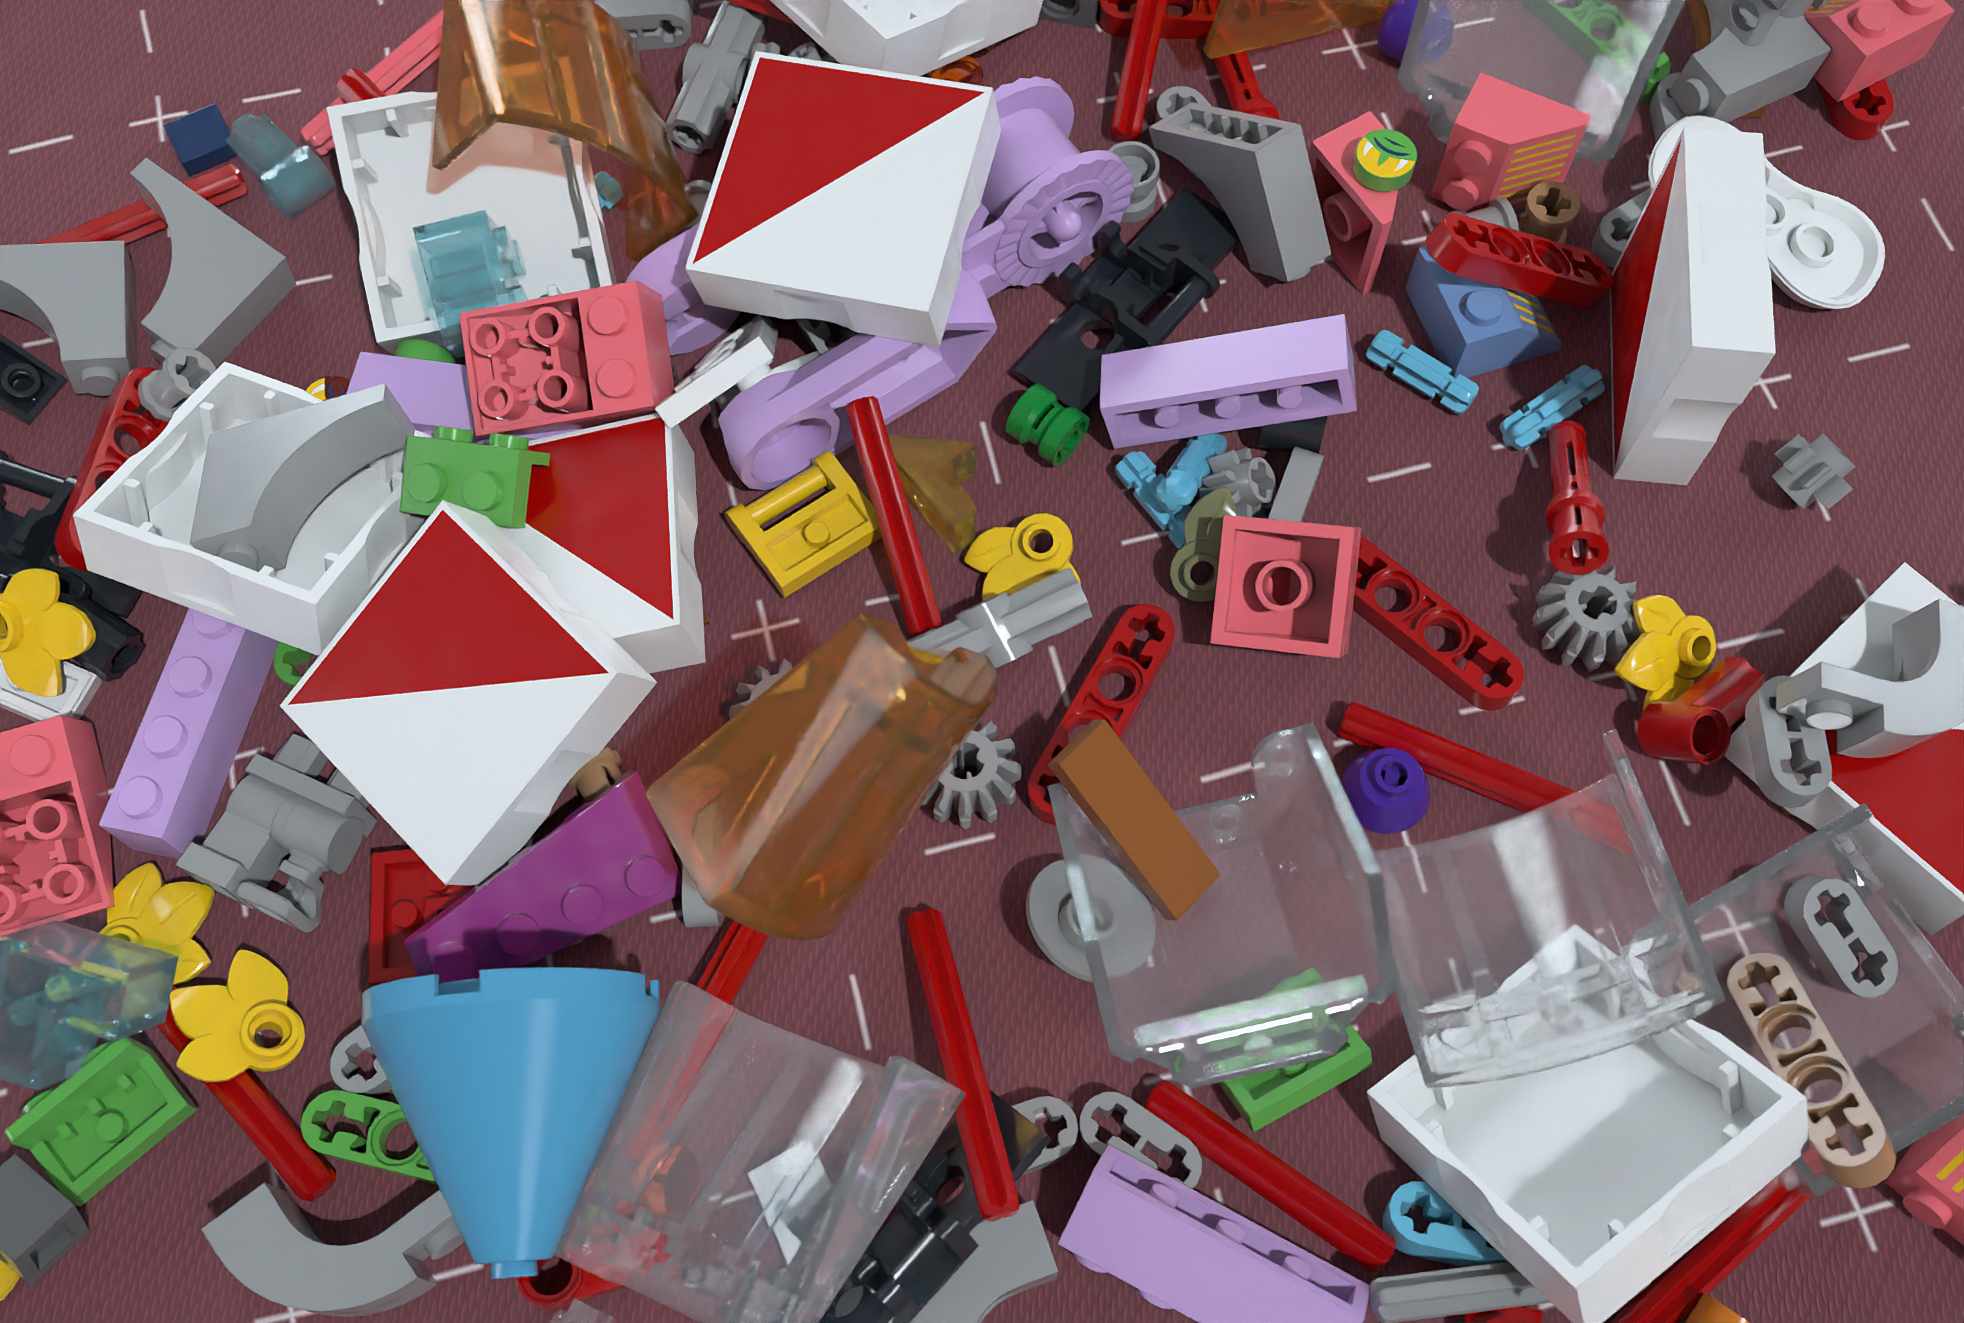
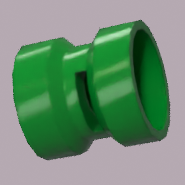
M1039 383L1029 388L1012 409L1006 423V433L1022 444L1031 442L1038 447L1040 457L1057 467L1066 462L1078 448L1088 430L1090 418L1074 406L1064 408L1057 403V396Z

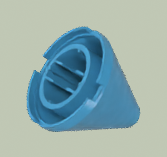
M510 968L480 970V979L439 984V975L413 977L380 984L363 992L361 1026L474 1263L491 1264V1279L537 1276V1260L553 1259L660 1014L659 980H651L650 986L645 989V974L629 971L595 968Z

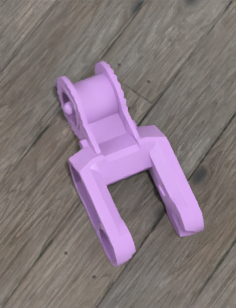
M1035 76L1030 79L1019 78L1014 83L1003 84L994 92L1001 133L980 206L976 210L965 235L962 248V270L940 347L858 333L800 369L774 373L739 393L721 412L718 422L723 433L730 464L746 486L750 489L758 490L776 488L811 467V459L822 452L829 450L836 456L853 446L855 440L846 412V405L853 400L875 396L878 399L886 426L958 382L997 330V324L988 303V298L1010 285L1028 287L1033 283H1044L1049 278L1058 277L1071 262L1078 265L1084 257L1095 252L1099 245V232L1111 220L1118 224L1121 222L1124 211L1130 206V196L1134 192V177L1128 166L1118 155L1105 150L1080 153L1068 137L1073 126L1074 107L1070 97L1059 84L1050 78L1045 79ZM699 224L659 246L643 258L626 280V282L637 280L662 295L670 355L689 353L710 344L726 332L742 312L705 305L685 270Z

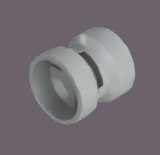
M1126 141L1116 144L1108 151L1118 155L1128 166L1134 177V192L1130 196V206L1124 211L1121 222L1135 223L1149 216L1155 207L1157 197L1156 184L1159 179L1160 170L1159 158L1153 149L1143 143Z

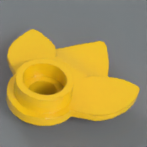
M1048 513L1028 516L1016 528L994 527L985 531L972 543L964 559L973 569L987 574L983 584V601L1006 591L1010 595L1068 567L1071 568L1081 585L1077 572L1069 562L1073 552L1071 531L1063 520ZM1046 533L1053 538V545L1049 551L1036 553L1031 549V541L1037 534Z
M31 568L13 575L4 592L0 594V658L8 678L16 686L34 695L54 697L62 693L60 660L74 658L89 650L95 642L96 632L84 612L73 605L58 602L60 582L57 573L45 569Z
M1662 595L1647 596L1633 603L1634 617L1642 634L1630 646L1615 667V673L1618 677L1635 687L1647 690L1643 710L1648 704L1656 700L1675 701L1693 686L1696 677H1699L1708 669L1716 652L1715 634L1710 623L1701 616L1685 615L1672 598Z
M147 863L135 868L118 883L113 890L114 907L107 909V925L96 935L90 948V964L99 978L118 986L134 984L144 979L164 987L176 986L193 979L211 964L208 953L192 938L208 915L215 897L214 889L204 884L186 881L164 885L162 875L153 863ZM131 940V948L128 954L121 959L115 960L119 947L124 942Z
M241 949L238 950L231 963L226 986L200 985L172 991L169 1001L175 1024L186 1037L193 1040L180 1054L176 1067L187 1075L204 1082H222L238 1076L249 1068L269 1072L284 1068L293 1062L302 1049L305 1039V1028L300 1016L293 1009L286 1006L288 982L280 969L257 953ZM262 1030H273L279 1034L281 1042L273 1048H263L256 1043L254 1036Z

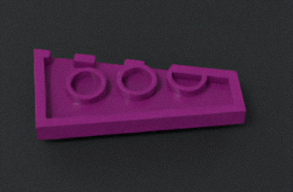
M632 767L616 779L612 787L589 804L586 802L564 819L565 822L534 846L530 844L509 860V865L481 886L476 885L404 940L405 948L418 976L439 975V984L480 979V970L521 968L682 894V876L638 771Z

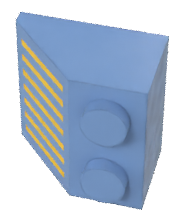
M1426 246L1418 248L1405 290L1440 361L1453 369L1450 375L1457 378L1459 374H1462L1469 378L1560 350L1562 343L1537 296L1452 274L1439 266L1431 257Z

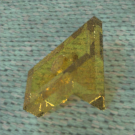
M888 435L907 500L954 554L957 555L975 541L974 516L977 514V510L970 496L959 486L976 472L975 445L966 441Z

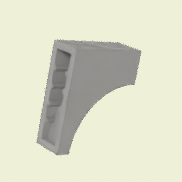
M1703 0L1710 19V44L1691 55L1669 94L1687 116L1700 115L1712 117L1728 123L1764 107L1766 104L1773 103L1806 88L1832 51V48L1803 15L1796 18H1785L1779 15L1759 44L1747 46L1716 16L1715 8L1718 0ZM1740 0L1738 12L1741 19L1747 25L1756 27L1758 23L1757 8L1750 0Z
M1192 102L1148 127L1154 149L1163 151L1182 162L1202 180L1218 200L1240 238L1252 271L1275 277L1280 281H1293L1307 275L1313 265L1331 255L1301 124Z
M145 158L130 172V175L145 204L152 208L168 225L172 243V259L166 285L152 310L141 322L153 343L149 351L163 365L164 360L172 351L179 348H192L203 353L217 368L297 284L284 255L151 160Z
M101 241L0 245V309L27 319L52 338L60 348L61 362L75 394L110 395L115 385L131 370L138 367L136 274L125 242Z
M384 383L209 434L189 543L197 550L257 572L265 565L274 568V571L285 568L290 548L299 529L323 498L342 481L365 465L386 454L406 447L407 435L414 436V425Z

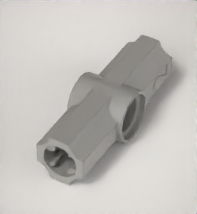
M725 0L722 2L703 44L695 42L688 49L683 66V87L665 123L667 137L680 145L684 151L701 154L705 149H712L732 103L739 104L748 75L751 49L756 43L761 42L768 26L767 15Z
M1068 567L1010 595L1006 591L956 614V620L906 641L905 644L896 647L920 698L977 670H981V673L1009 663L1032 651L1033 644L1052 635L1060 634L1079 623H1083L1084 620L1093 617L1079 581L1076 579L1071 568Z

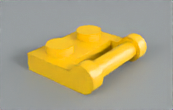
M829 450L811 459V467L746 507L739 503L724 512L725 518L737 538L746 545L784 598L882 537L873 505ZM823 487L831 490L767 531L763 532L760 528L763 524Z

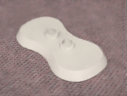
M1700 115L1688 116L1675 122L1662 134L1651 153L1648 171L1651 192L1684 127L1741 131L1721 120ZM1764 156L1767 199L1766 243L1771 278L1792 299L1812 308L1841 309L1849 308L1859 303L1873 289L1883 269L1885 246L1881 234L1873 222L1856 206L1836 196L1800 185L1776 169Z

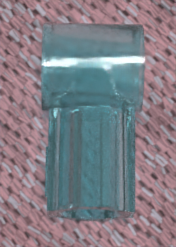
M246 113L232 123L231 134L226 140L233 154L257 177L266 194L287 218H294L337 187L333 176L312 149L305 144L298 147L265 114L255 116Z

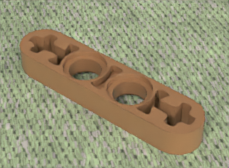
M1756 953L1737 961L1728 973V989L1771 1071L1801 1094H1804L1807 1087L1816 1081L1827 1079L1842 1083L1841 1091L1830 1101L1823 1103L1807 1101L1809 1141L1826 1172L1835 1182L1845 1187L1861 1189L1875 1186L1890 1175L1895 1166L1896 1154L1891 1140L1878 1114L1792 968L1782 957L1773 953ZM1769 983L1780 1003L1767 1008L1756 987ZM1802 1027L1811 1030L1809 1039L1799 1047L1781 1049L1773 1045L1779 1033L1786 1029ZM1849 1123L1860 1145L1866 1151L1859 1155L1850 1156L1849 1152L1844 1148L1835 1128L1843 1127Z

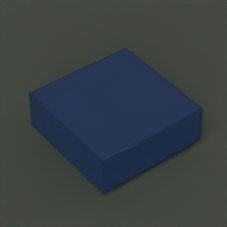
M216 103L163 125L181 164L189 176L241 155Z

